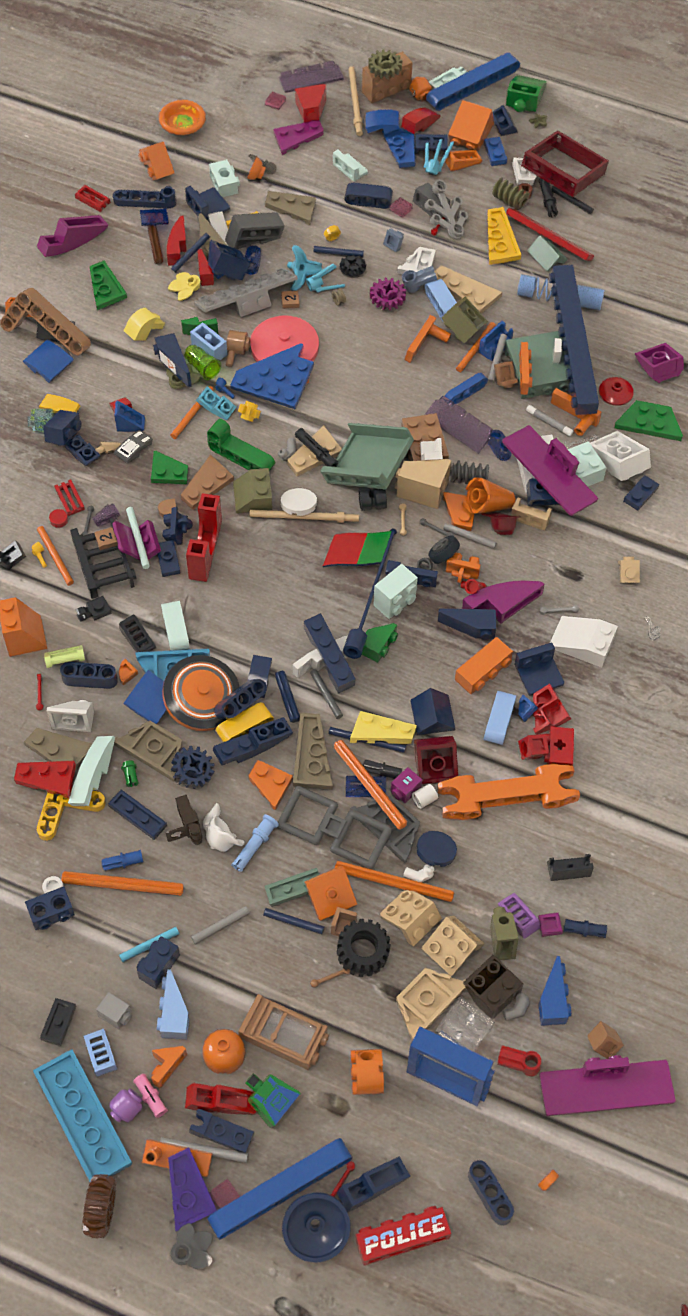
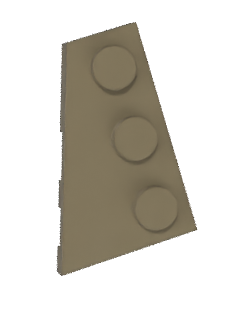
M268 191L265 200L266 208L281 214H289L293 219H301L305 221V224L311 225L316 197Z

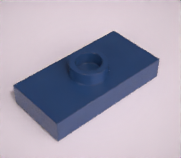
M174 540L159 542L161 551L157 555L162 577L181 574Z

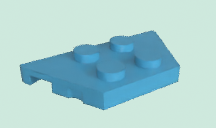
M210 649L136 652V659L145 673L149 670L165 681L169 670L177 662L195 655L210 656Z

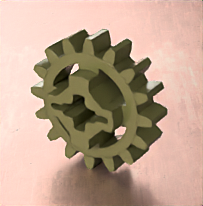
M382 49V52L376 51V54H371L368 69H370V73H374L375 77L379 75L380 79L383 77L389 79V76L394 78L395 74L399 75L400 71H402L403 60L400 59V55L396 56V52L391 53V50L385 52Z

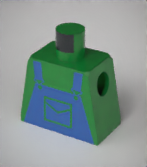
M253 1073L245 1082L254 1091L248 1098V1102L270 1128L277 1124L301 1094L298 1090L271 1074L262 1081Z

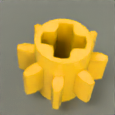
M246 401L245 405L240 404L238 412L241 413L240 418L253 422L254 418L259 419L261 411L257 409L258 404Z

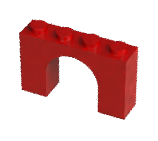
M202 493L198 506L197 540L190 539L186 560L189 579L207 582L222 524L220 496Z

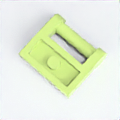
M82 645L44 653L47 668L53 667L52 665L85 660Z

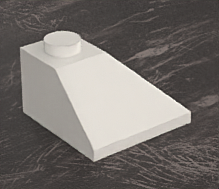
M86 700L70 701L47 707V714L52 729L91 732L94 716L92 702Z

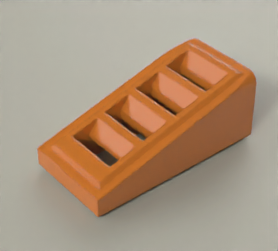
M476 150L450 151L445 163L450 171H455L482 163V159Z

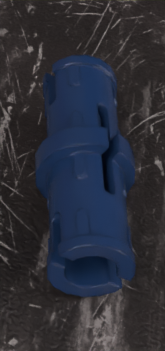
M565 919L564 932L582 934L583 937L588 935L606 938L607 925L593 924L587 920L582 922Z

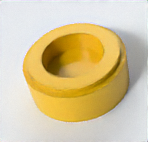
M337 225L330 226L324 231L327 241H334L341 234Z

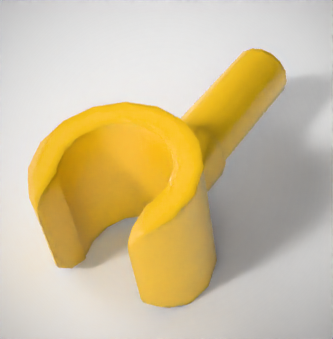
M36 542L32 545V553L34 556H37L42 567L45 568L47 565L41 555L44 548L40 542Z

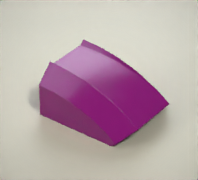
M667 343L635 353L637 360L646 373L658 383L675 376L678 377L684 369V357Z

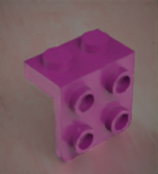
M146 520L139 526V530L149 560L159 553L161 549L153 522ZM118 521L113 522L114 534L117 538L119 550L140 560L132 529Z

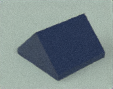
M429 688L410 700L414 724L417 725V735L455 731L448 694Z

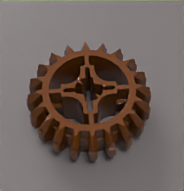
M95 1174L91 1178L85 1197L82 1221L83 1233L86 1236L98 1239L104 1238L108 1234L112 1222L116 1194V1181L113 1176Z

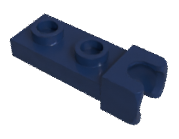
M389 560L385 571L386 576L397 568L401 562ZM405 566L418 577V585L436 588L438 571Z
M197 1109L196 1117L203 1124L200 1126L191 1125L189 1128L191 1134L241 1153L247 1152L254 1131L213 1116L204 1110Z

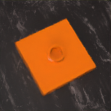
M343 866L305 881L306 888L320 921L335 915L337 907L348 909L357 905Z

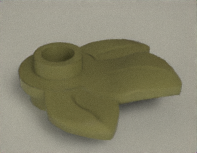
M188 363L187 367L190 372L191 384L193 385L199 381L201 375L193 373L192 366ZM167 368L166 374L169 377L170 387L174 389L183 388L185 384Z

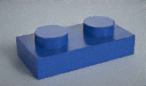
M500 137L484 139V146L491 166L507 164V157Z

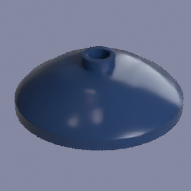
M308 1193L299 1197L288 1207L283 1217L282 1234L286 1246L296 1257L307 1262H324L335 1257L343 1250L350 1236L351 1224L347 1210L338 1199L326 1193ZM317 1219L319 1223L315 1226L312 1225V1220Z

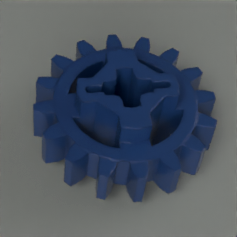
M189 746L188 750L183 747L180 752L175 754V758L171 762L173 764L171 771L176 772L173 778L180 779L178 784L186 783V788L192 785L193 789H196L198 784L203 787L205 782L208 783L210 781V776L214 774L212 769L215 764L210 763L212 756L206 757L207 751L200 752V747H197L196 750H193L192 746Z

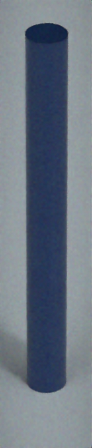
M330 727L328 734L350 739L352 732ZM357 740L358 742L405 753L406 745L388 744L386 741L367 743V740Z

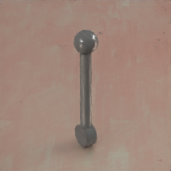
M88 506L87 508L88 515L85 529L81 533L83 536L88 534L91 514L94 512L93 506Z
M424 518L420 520L421 525H426L440 532L446 537L451 535L454 536L452 532L447 533L444 530L428 523Z

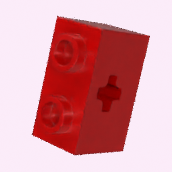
M551 726L549 734L546 733L549 754L544 756V763H547V765L573 766L574 728Z

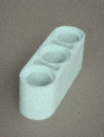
M180 601L161 604L170 651L190 649Z

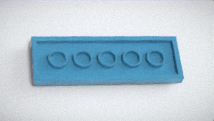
M72 1049L33 1070L89 1181H91L95 1174L113 1176L132 1165V1161Z

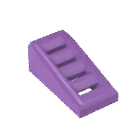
M515 893L498 903L499 907L506 909V913H515L521 909V911L513 916L516 929L524 939L539 930V919ZM513 903H516V905L513 906L512 908H510V909L507 908V907H509L510 905H512Z

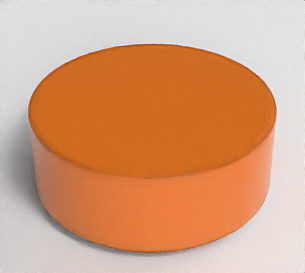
M553 1169L538 1186L542 1191L547 1190L558 1179L559 1175Z

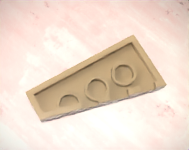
M442 265L435 270L437 280L442 279L452 296L459 301L466 296L480 313L484 312L502 297L501 291Z

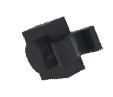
M104 596L86 602V607L76 609L80 622L90 617H93L95 621L112 614L111 608Z

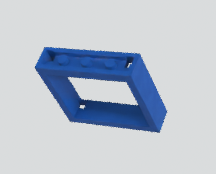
M419 1027L410 1045L406 1073L478 1107L480 1100L484 1102L487 1097L495 1070H492L494 1061L423 1027ZM424 1055H426V1056H428V1057H430V1058H432V1059H434V1060H436V1061H438V1062H440V1063H442V1064H445V1065H447V1066H449V1067H451V1068H453V1069H455V1070H457V1071H459V1072H461V1073H463V1074H465V1075H467V1076H470V1077H472V1078H474V1079H476V1080H478V1081H474V1080H472V1079H470V1078H468V1077H466V1076H464V1075H462V1074H460V1073H458V1072H456V1071H454V1070H452V1069H449V1068H447V1067H445V1066H443V1065H441V1064H439V1063H437V1062H435V1061H433V1060H431V1059H429V1058H427V1057H424Z

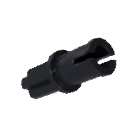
M365 760L363 763L364 768L368 772L380 775L381 778L385 776L395 779L403 770V768L386 765V762L382 764Z

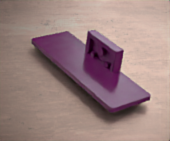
M528 425L502 440V443L570 516L598 501V497L576 475L580 462L557 438L551 440L548 445Z
M620 1055L611 1056L605 1060L594 1057L585 1061L582 1068L540 1072L539 1074L546 1116L674 1104L676 1101L667 1060L629 1063L628 1057L622 1058Z

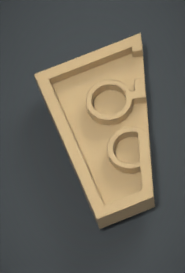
M324 425L312 436L323 448L329 450V454L333 458L337 457L341 452L342 448ZM305 445L299 448L287 460L288 466L296 476L323 464L322 461L316 459V455Z

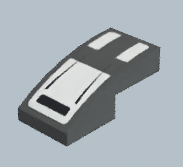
M138 430L128 437L115 450L114 454L129 463L139 457L141 450L152 444L153 438Z

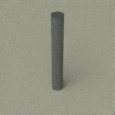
M313 669L310 672L312 678L336 719H340L343 716L341 710L317 669Z

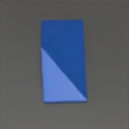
M117 400L115 402L114 415L117 432L144 431L145 416Z

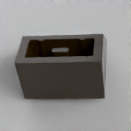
M491 955L463 982L475 1004L491 1020L513 1001L517 994L521 993L524 984L494 955Z

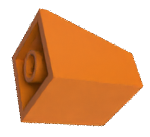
M462 100L448 134L449 140L453 141L454 145H463L469 150L475 149L479 151L484 143V139L487 138L494 125L492 109Z
M16 597L0 600V623L9 656L47 649L41 615Z

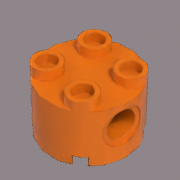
M382 1049L351 1050V1063H355L351 1067V1080L354 1081L352 1082L353 1095L384 1093Z

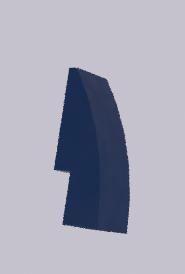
M397 1157L342 1185L337 1194L348 1213L408 1179L410 1174L401 1158Z

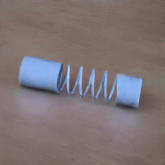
M521 274L517 295L532 298L537 284V299H540L546 284L545 297L546 301H548L551 296L550 291L547 299L548 279L545 280L539 296V277L536 279V276ZM578 285L581 307L600 311L604 289Z

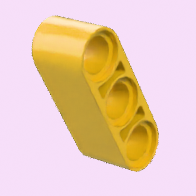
M260 702L242 711L237 716L222 722L216 727L215 731L221 740L226 742L248 734L251 728L274 721V717L265 704Z

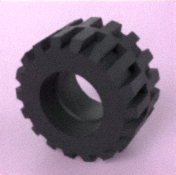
M359 919V923H356L354 920L350 926L346 925L343 932L341 931L337 943L336 952L337 956H339V963H343L345 970H351L350 974L359 973L358 977H363L364 974H367V977L372 976L373 972L378 973L380 968L385 966L391 949V944H389L390 937L386 936L387 931L385 928L381 930V924L377 922L374 925L372 924L373 920L368 919V922H364V919ZM365 939L374 945L376 952L371 956L362 957L352 950L351 944L356 940Z

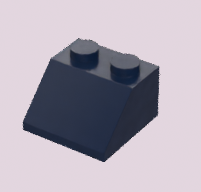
M213 240L210 241L208 265L211 267L212 272L220 276L221 274L227 275L229 279L234 281L236 279L242 281L250 265L249 260L238 249Z

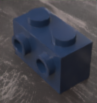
M59 410L43 426L45 442L59 446L65 445L81 429L82 423L79 413Z
M535 477L529 479L526 485L528 506L560 505Z
M160 936L158 941L155 940L151 944L148 955L145 958H141L136 968L139 979L157 989L162 982L163 976L167 975V969H171L179 958V947Z

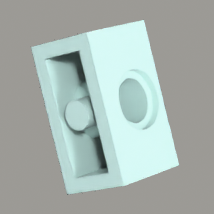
M228 160L209 164L210 178L222 197L238 194L240 182L238 176L235 177L233 165L230 166Z

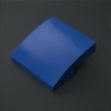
M382 109L367 112V133L383 128L386 134L400 129L399 111Z
M46 340L26 357L23 363L35 374L38 372L50 383L74 359L59 346Z
M147 670L123 704L145 720L157 724L167 711L162 696L164 681Z

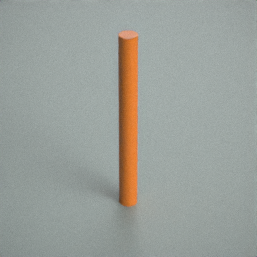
M490 322L456 367L458 372L463 371L479 350L480 340L496 326L494 322Z
M208 386L212 391H214V388L212 386ZM197 401L170 434L173 439L180 435L202 407Z
M43 526L38 527L37 531L68 586L72 585L74 581Z

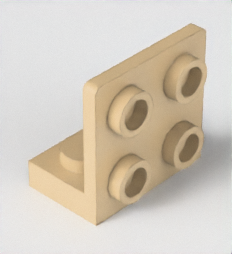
M447 916L422 946V950L452 976L471 953L480 950L485 943L455 916Z

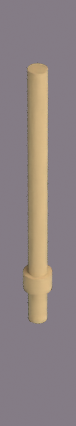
M351 66L349 67V77L354 110L353 123L357 136H362L363 119L360 115L355 68Z
M250 510V517L337 521V523H344V521L359 522L358 514H345V512H337V514L311 512L307 515L297 516V513H292L291 515L285 511Z

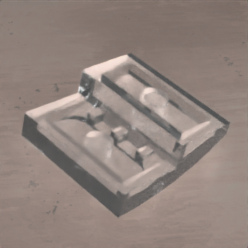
M460 997L434 1033L475 1052L496 1021Z

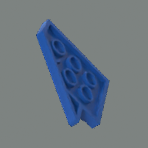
M300 343L237 370L230 387L233 390L296 409L314 367V362L300 357L304 348L303 344Z

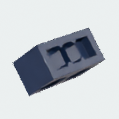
M64 886L24 901L35 931L39 929L45 930L51 924L59 921L65 922L75 915ZM58 904H65L63 908L56 909ZM38 912H45V914L41 917L36 916Z

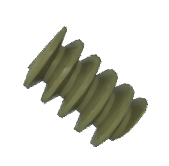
M501 177L495 183L492 195L496 198L498 197L501 201L503 200L504 203L509 204V206L514 207L516 210L522 208L526 204L530 193L526 192L524 194V189L519 190V186L514 187V183L508 185L509 181L504 180L503 182Z

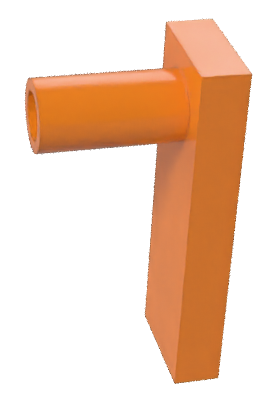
M430 315L408 348L404 360L411 363L429 334L447 343L451 333L434 325L436 317Z
M556 388L552 393L551 404L581 419L574 429L577 435L582 436L590 425L596 427L599 424L601 411L598 410L597 414L576 415L575 408L571 406L572 396Z
M147 1139L142 1163L169 1168L168 1157L187 1147ZM190 1148L201 1175L207 1177L213 1153Z

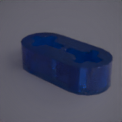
M252 245L247 248L245 257L250 262L246 273L250 275L258 272L261 261L260 247Z
M492 430L488 435L489 446L499 460H509L512 453L502 443L505 435L500 430Z

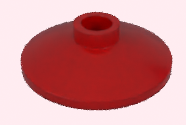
M620 377L607 378L599 386L600 397L610 405L620 406L627 404L631 401L634 394L632 385Z

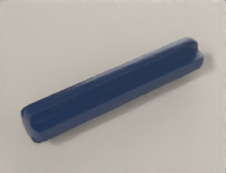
M278 671L275 673V678L290 722H298L300 714L285 671Z

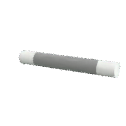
M528 405L527 412L566 435L572 436L574 430L533 406Z

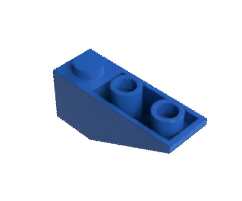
M560 956L556 957L538 1004L541 1026L566 1024L568 1018L571 1017V1005L567 1004L566 996L569 994L568 984L564 983L563 976L566 975L565 964L561 963Z

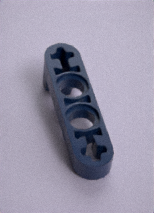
M166 186L161 189V192L116 190L113 192V202L117 206L170 209L176 206L175 189L171 186ZM134 197L141 198L139 200H133ZM150 198L157 199L155 201H149Z

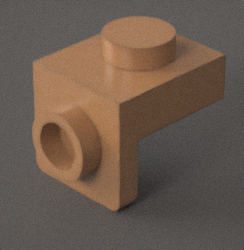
M512 361L494 364L497 385L503 386V388L514 387V383H518V379L515 378Z

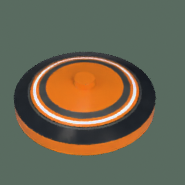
M206 655L190 656L180 660L169 670L163 683V702L170 716L180 725L191 730L210 731L228 720H221L215 716V706L238 689L240 685L234 672L222 661ZM225 706V707H224V712H225V714L227 715V714H228V708Z

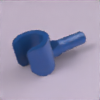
M219 377L216 381L215 389L219 392H225L234 399L235 395L225 387L227 382Z

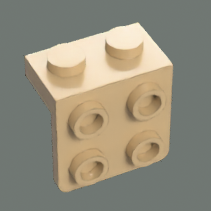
M404 890L380 913L382 919L402 930L407 942L412 946H415L442 919L433 901L415 891Z

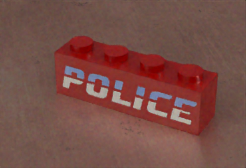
M431 1206L424 1209V1213L418 1215L409 1213L402 1216V1220L396 1222L390 1219L380 1223V1227L372 1229V1226L360 1229L359 1233L356 1234L355 1240L363 1266L450 1239L451 1231L443 1207Z

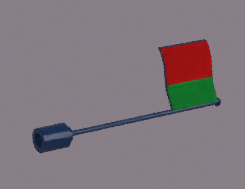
M394 528L390 531L377 533L336 534L332 539L323 568L330 566L380 564L359 628L349 631L343 648V653L349 658L357 659L362 655L367 640V634L362 628L374 596V585L379 581L393 537L397 534V530Z

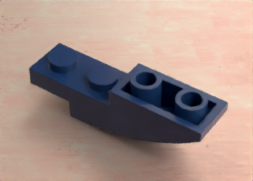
M282 717L251 728L248 734L215 745L213 752L221 766L233 761L241 763L276 746L291 736L293 731L286 719Z

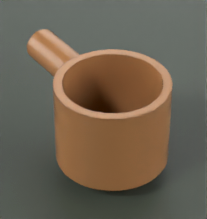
M229 331L227 337V367L233 366L235 354L245 355L246 351H249L250 337H248L247 332Z

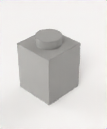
M108 992L96 1008L98 1017L118 1030L122 1025H126L131 1018L130 1005Z

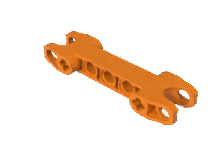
M558 764L543 765L535 769V776L475 783L474 776L472 775L456 776L442 781L437 786L438 794L453 795L458 799L456 804L442 808V816L445 819L467 820L481 816V808L542 801L543 808L551 809L574 803L580 798L579 790L565 789L559 784L560 780L573 776L574 767Z

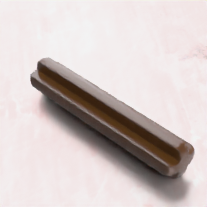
M155 223L148 224L154 263L161 264L163 263V256L157 226Z

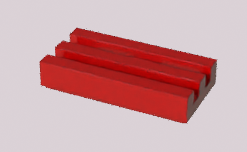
M84 185L75 193L76 199L99 212L102 211V208L105 209L107 207L106 204L109 205L111 203L110 198L87 185Z
M71 479L66 484L62 482L60 486L58 484L54 485L67 516L85 510ZM68 488L71 489V491H72V493H73V495H74V497H75V499H76V501H77V503H78V505H79L78 508L76 507V505H75V503H74V501H73V499H72V497H71V495H70V492H69ZM61 490H64L73 510L69 509Z

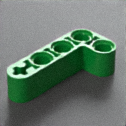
M217 419L207 431L208 446L213 452L247 470L269 468L270 471L276 463L271 455L231 435L230 426L223 419Z

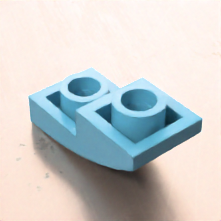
M208 386L195 400L208 411L225 420L236 409V406L224 395L220 398Z

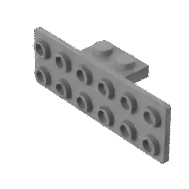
M280 268L275 273L263 274L255 280H246L244 284L232 285L229 287L230 289L215 291L210 296H201L194 303L204 312H208L235 302L238 316L243 317L271 306L268 294L269 289L295 281L298 278L297 275L289 270Z

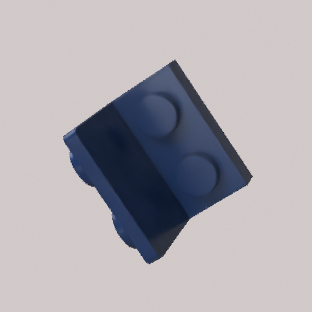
M191 185L185 187L186 203L198 217L202 213L209 220L208 214L221 211L224 213L230 210V205L214 187L201 193L194 190Z
M552 642L516 654L514 665L529 696L548 684L553 688L564 685V680L553 659L555 647Z

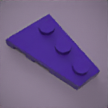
M189 1147L168 1157L175 1231H178L188 1223L192 1224L217 1211Z

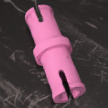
M141 1074L133 1080L143 1096V1102L149 1105L155 1117L163 1116L168 1110L159 1098L158 1090L153 1088L146 1074Z

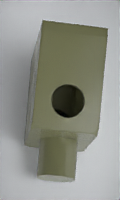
M496 907L493 910L494 914L491 917L490 926L494 956L499 960L516 959L519 938L513 913H506L504 907Z

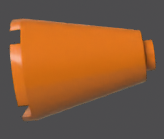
M481 477L470 480L466 486V490H468L467 496H464L467 510L474 514L511 509L516 501L512 491Z

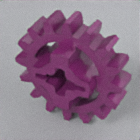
M385 277L384 281L378 279V283L374 282L373 287H370V299H372V304L376 303L377 308L382 306V310L388 308L391 311L392 307L398 309V305H403V301L406 300V289H404V284H400L399 280L394 282V278L388 280Z

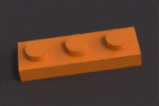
M521 342L519 351L521 395H528L529 388H532V377H529V374L532 372V363H529V360H531V349H528V342Z

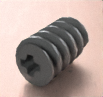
M458 460L456 465L453 463L451 482L453 483L457 478L460 484L464 479L467 485L470 480L476 477L488 480L489 465L487 464L483 469L482 464L479 463L478 467L475 468V463L472 462L471 466L468 467V463L465 461L463 466H461V462Z

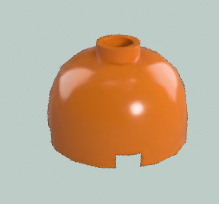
M220 1029L211 1033L206 1038L202 1049L205 1064L210 1070L218 1074H230L238 1070L244 1062L246 1053L241 1037L233 1030Z

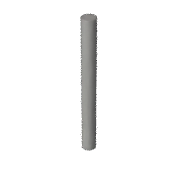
M163 1137L160 1139V1142L213 1153V1157L247 1163L248 1154Z

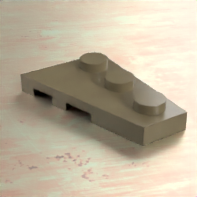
M36 728L24 741L25 746L48 762L74 761L76 763V770L82 764L92 745L88 742Z

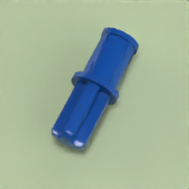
M141 850L126 854L121 852L118 856L102 859L104 871L143 863Z

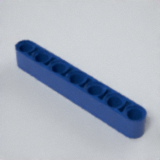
M505 53L431 90L427 94L426 100L437 111L442 110L515 73L520 67V62L511 53Z
M338 1138L215 1211L207 1220L217 1238L223 1239L343 1167L353 1157L343 1140Z

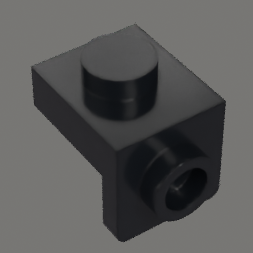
M14 541L0 551V567L3 566L11 569L26 557L17 541Z

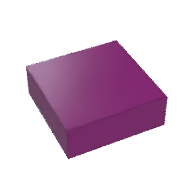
M559 912L538 915L542 937L563 933Z

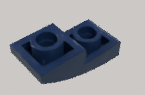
M79 434L65 444V448L85 466L100 458V454L90 443L87 444Z

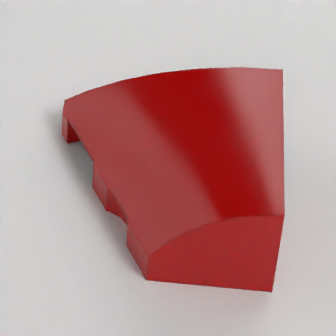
M550 684L533 694V702L538 707L533 713L535 717V728H533V731L536 735L549 731L551 726L558 727L571 720L566 708Z

